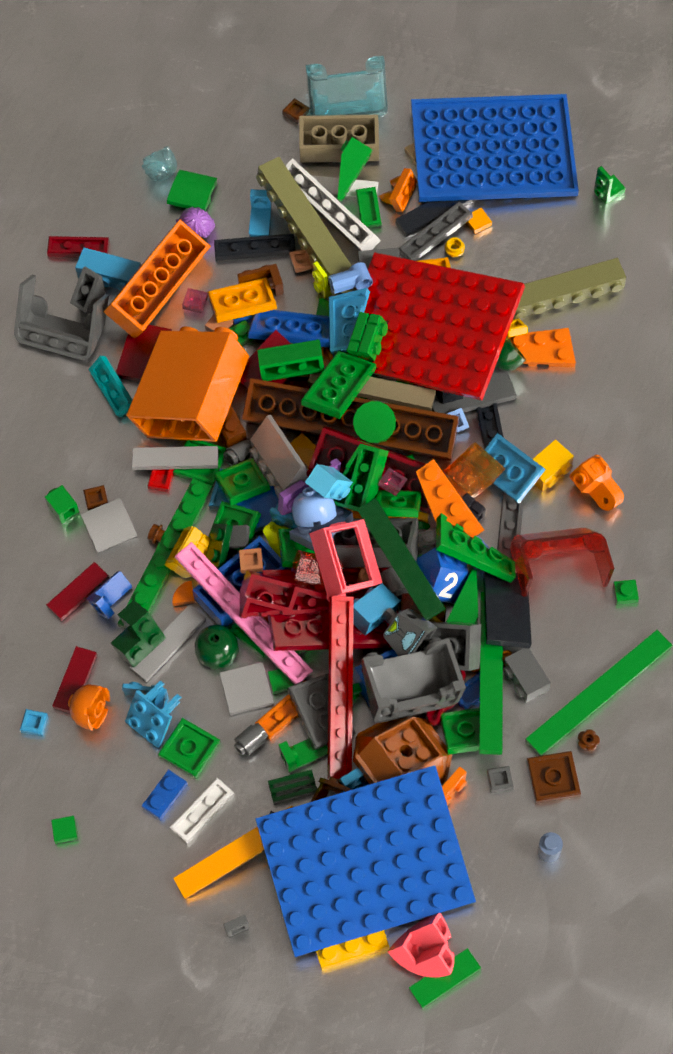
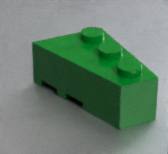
M359 444L343 472V475L353 482L350 486V492L341 500L333 499L335 505L357 511L375 499L389 451Z

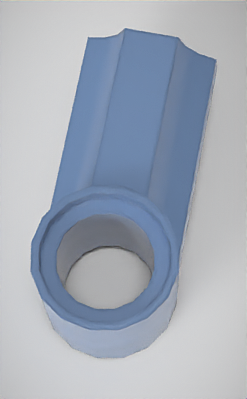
M362 262L352 265L347 271L328 276L330 288L334 294L353 288L357 290L369 288L373 283L366 264Z

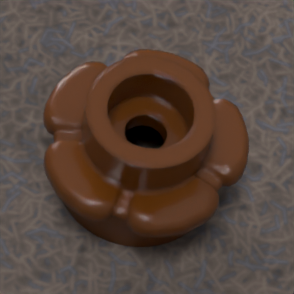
M153 524L147 539L152 541V544L161 541L165 533L163 525Z
M587 729L585 732L581 731L578 734V745L585 751L595 750L600 743L599 736L593 730Z

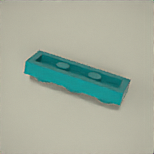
M99 356L88 370L116 416L123 417L129 410L133 399L107 357Z

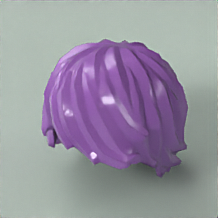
M200 207L187 208L183 211L180 218L176 219V223L182 220L196 234L203 238H208L215 227L214 219Z

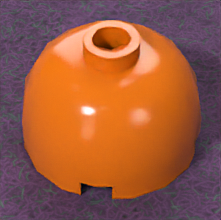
M91 684L84 685L76 690L68 701L73 721L78 726L93 731V728L98 729L104 722L108 712L105 704L106 701L110 702L109 690L106 687Z

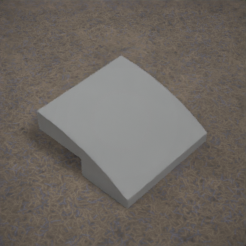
M121 498L80 514L97 553L137 537V533Z

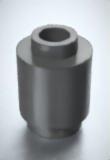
M260 724L250 725L234 738L236 742L234 747L241 755L246 754L249 756L265 743L268 734Z

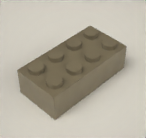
M378 114L299 116L300 163L341 162L342 151L340 149L346 140L350 141L352 137L373 149L368 161H379Z

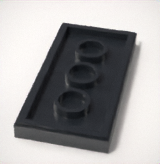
M484 571L486 644L519 648L531 647L528 574L515 573L516 578L510 583Z

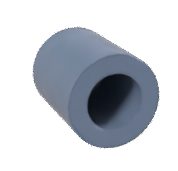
M549 832L540 838L537 853L542 861L552 863L560 857L563 847L561 837L556 833Z

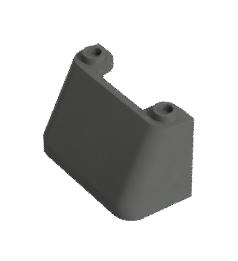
M449 638L431 640L424 651L389 659H383V656L377 655V653H370L362 658L361 661L370 710L375 723L453 706L460 701L466 689Z

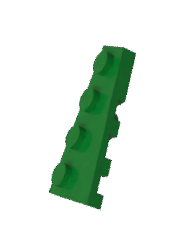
M441 513L436 518V550L510 583L516 578L515 561L493 547L487 548L477 536L470 537L463 532L464 528L457 523L452 525L446 521L447 516Z

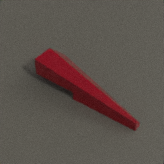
M246 570L240 589L239 616L241 618L252 616L267 617V615L273 614L291 615L315 613L318 610L329 611V601L326 598V592Z

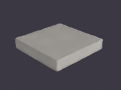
M263 662L220 672L230 716L274 705Z

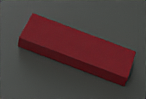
M49 236L47 255L48 257L79 258L83 248L108 254L109 237Z
M93 562L48 602L46 606L62 622L110 577L98 564Z
M78 646L75 647L52 707L54 709L70 713V707L68 706L69 698L76 690L86 685L96 661L97 652Z

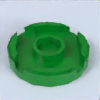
M370 401L357 409L354 415L353 426L356 434L362 440L371 444H379L387 441L394 433L396 418L392 409L387 404L380 401Z

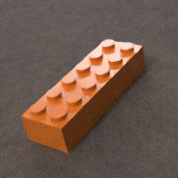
M179 220L167 232L103 312L135 339L146 329L211 246L182 220Z

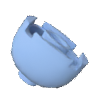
M311 487L303 489V492L294 499L292 506L293 519L295 524L300 527H314L313 522L318 521L322 525L331 521L337 515L334 500L324 498Z

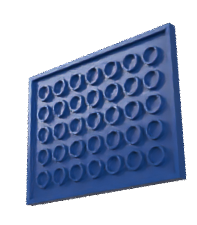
M567 94L411 99L419 202L578 196L579 189Z
M436 765L255 818L294 957L476 902Z

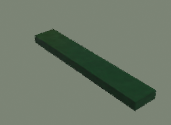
M375 498L359 508L357 511L362 519H364L365 524L425 620L428 621L446 608L379 501Z

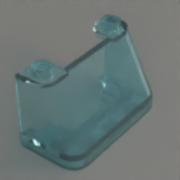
M384 56L369 58L365 65L366 71L327 75L323 65H306L307 97L310 116L378 114V117L384 116L388 111Z

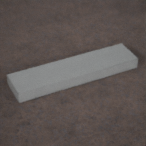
M218 446L133 448L132 468L133 470L218 468Z
M189 604L163 631L166 639L136 667L130 666V670L147 683L206 621V617Z

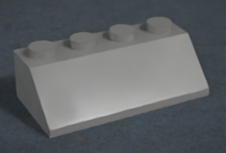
M271 415L266 416L250 439L252 448L249 451L254 461H258L262 474L266 473L269 485L275 487V493L279 499V493L300 480L305 482L307 474L304 463Z

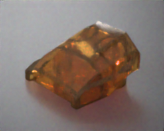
M474 442L443 471H446V474L454 482L475 498L485 488L492 485L506 468Z

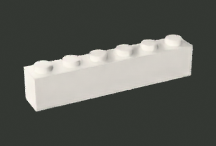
M293 158L286 164L287 169L309 202L360 250L374 249L381 240Z

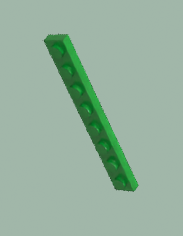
M194 478L192 479L128 604L135 600L150 613L171 572V569L165 566V563L184 528L194 527L213 490L212 485ZM119 619L118 627L126 629L121 619Z

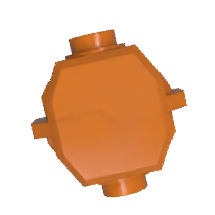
M595 454L570 473L569 477L582 493L590 494L601 509L610 511L624 500L622 490L611 477L612 469L601 455Z

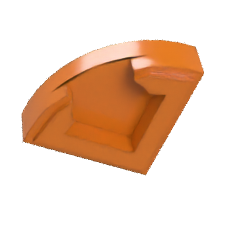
M192 580L181 584L176 589L172 600L173 606L195 603Z

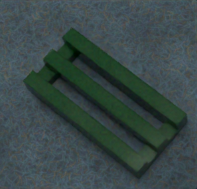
M312 769L268 781L273 804L312 795L317 790ZM309 778V779L304 780V781H300V782H296V783H292V784H288V785H285V786H281V787L274 788L275 786H278V785H282V784L294 782V781H297V780ZM307 785H311L312 787L276 797L277 793L297 789Z

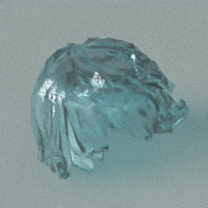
M166 146L164 149L145 157L142 169H145V174L152 180L161 182L174 175L177 169V161L169 146Z

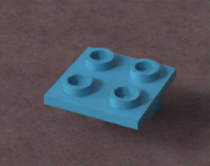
M159 681L146 695L139 690L135 692L125 722L157 748L161 747L172 716L169 714L180 703L179 700L182 698L178 694L175 695L161 710L155 706L152 700L163 690L162 686L165 683Z

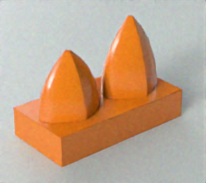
M404 168L400 176L390 180L394 190L379 196L384 203L392 205L396 212L403 213L417 184V179L409 168Z

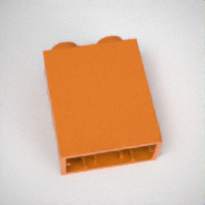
M188 326L181 327L179 331H161L126 416L147 438L217 442L249 359L248 353L237 341V334L225 327H217L214 329V332H202Z

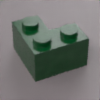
M135 600L117 614L126 629L111 642L118 655L133 668L166 639L150 613Z

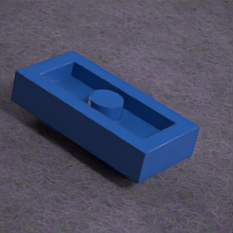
M168 769L142 804V809L161 821L188 785L187 781Z

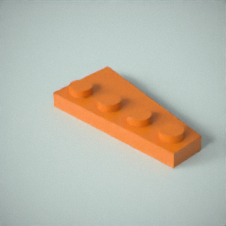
M434 459L416 471L435 522L436 518L442 513L447 516L446 521L452 525L459 524L464 528L463 532L472 538L484 531L481 524Z

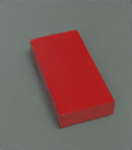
M174 469L152 470L148 489L169 493Z

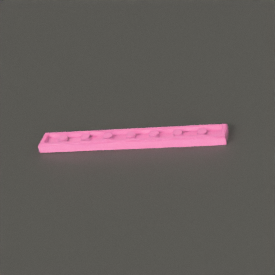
M192 542L175 556V559L294 685L301 683L313 672L294 650L274 651L270 626L263 617L241 618L239 616V591Z

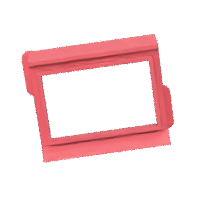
M364 519L350 523L345 521L334 523L327 528L309 533L328 601L330 596L346 597V593L367 589L383 583ZM354 528L369 581L346 586L331 533Z

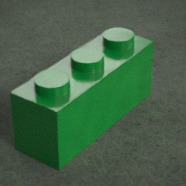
M320 339L257 350L263 381L318 373L324 370Z

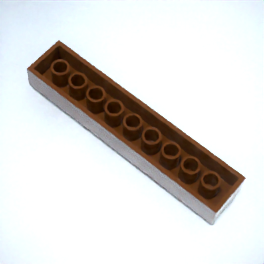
M250 378L242 420L245 423L260 426L266 416L271 415L281 430L320 437L323 427H329L361 439L356 434L353 426L354 415L357 409L364 403L373 400L356 397L343 416L338 419L302 406L301 400L309 389ZM384 403L392 409L395 415L396 428L387 441L374 445L388 450L452 461L460 420L459 416Z

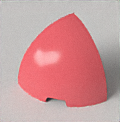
M441 913L428 916L419 921L400 936L388 950L389 955L399 965L417 975L433 978L451 975L454 967V952H451L447 941L451 938V934Z

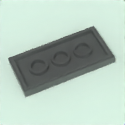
M497 367L493 371L482 401L463 396V399L443 404L438 396L435 395L432 410L433 412L447 414L462 408L463 412L476 410L478 407L491 406L493 403L499 404L516 399V393L508 372Z

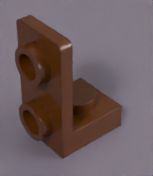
M277 264L264 265L261 268L245 270L237 274L238 284L267 278L271 289H274L276 296L284 294L283 282Z

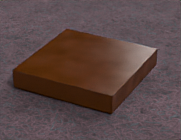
M572 751L527 758L526 762L535 804L581 796Z

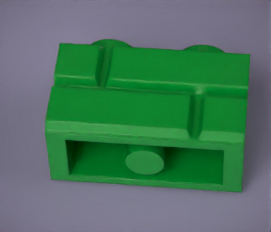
M363 312L358 314L346 350L350 355L367 361H375L376 356L381 352L382 337L388 331V325L383 317Z

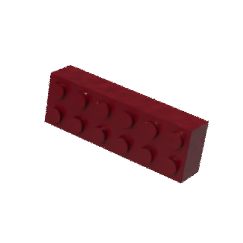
M323 427L309 469L313 470L317 464L330 466V462L337 458L341 462L340 473L343 474L346 469L345 466L359 444L383 450L387 449L332 428ZM387 450L389 452L378 490L421 492L419 510L430 514L431 509L416 474V471L426 464Z

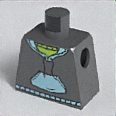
M389 608L382 615V618L389 624V627L383 634L384 638L398 656L422 651L438 628L409 608L398 614L392 608Z

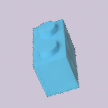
M319 464L315 466L305 481L306 484L324 498L341 500L349 494L350 486L353 483L334 467Z

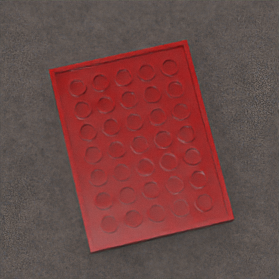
M374 252L368 267L373 283L368 288L370 294L364 313L382 316L388 325V331L382 337L380 354L376 356L374 362L370 361L376 364V370L372 375L482 401L524 292V283Z

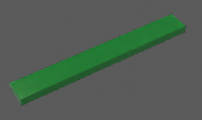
M481 592L479 754L502 755L503 646L486 644L484 592Z
M656 630L525 739V742L538 756H543L669 651L673 645Z

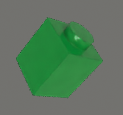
M63 485L53 488L45 496L47 506L61 524L79 513L77 503Z

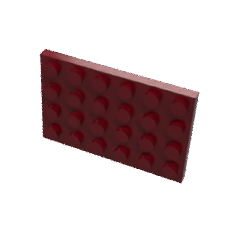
M363 568L342 569L346 586L358 584L357 576ZM378 568V569H379V572H380V574H381L384 570H386V569H388V568ZM320 569L262 570L261 574L326 592ZM363 589L346 593V597H354V600L356 598L361 599L368 590ZM318 610L315 613L268 615L274 651L329 649V611ZM384 621L367 635H364L353 624V649L391 647L383 635L389 624Z

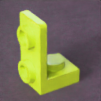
M316 261L313 263V287L318 294L321 293L326 299L332 295L328 285L327 274Z

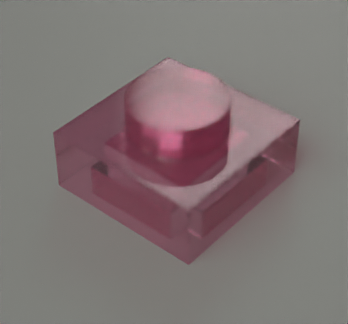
M188 288L182 308L203 313L208 299V292Z
M389 467L378 485L394 496H397L406 483L407 478Z

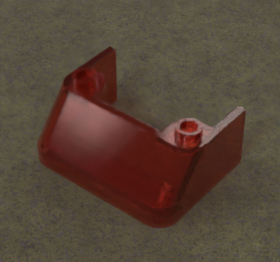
M589 528L517 535L513 538L510 546L523 597L528 595L533 581L529 561L538 560L543 555L586 550L594 553L603 587L608 586L615 569L605 537Z

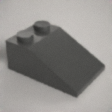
M430 621L438 628L422 651L425 650L433 639L441 638L444 640L449 638L459 669L464 671L480 669L481 624Z

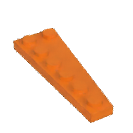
M569 328L528 332L508 337L511 343L526 358L524 364H528V366L544 364L549 365V367H575L576 361Z

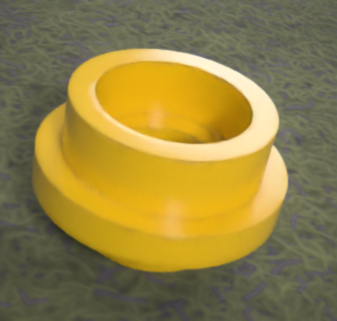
M453 237L445 243L444 250L451 257H459L464 253L465 246L461 239Z

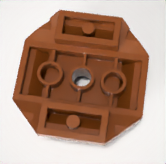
M408 716L376 723L359 732L355 738L353 762L363 773L369 784L436 765L441 786L447 781L452 754L448 755L445 743L426 718Z

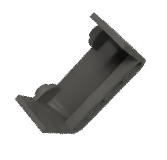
M32 274L20 283L14 328L16 340L21 344L75 359H88L93 354L105 326L106 314L103 311L108 306L109 295L105 294L94 303L93 311L86 315L83 324L47 314V301L41 296L34 295L36 275Z

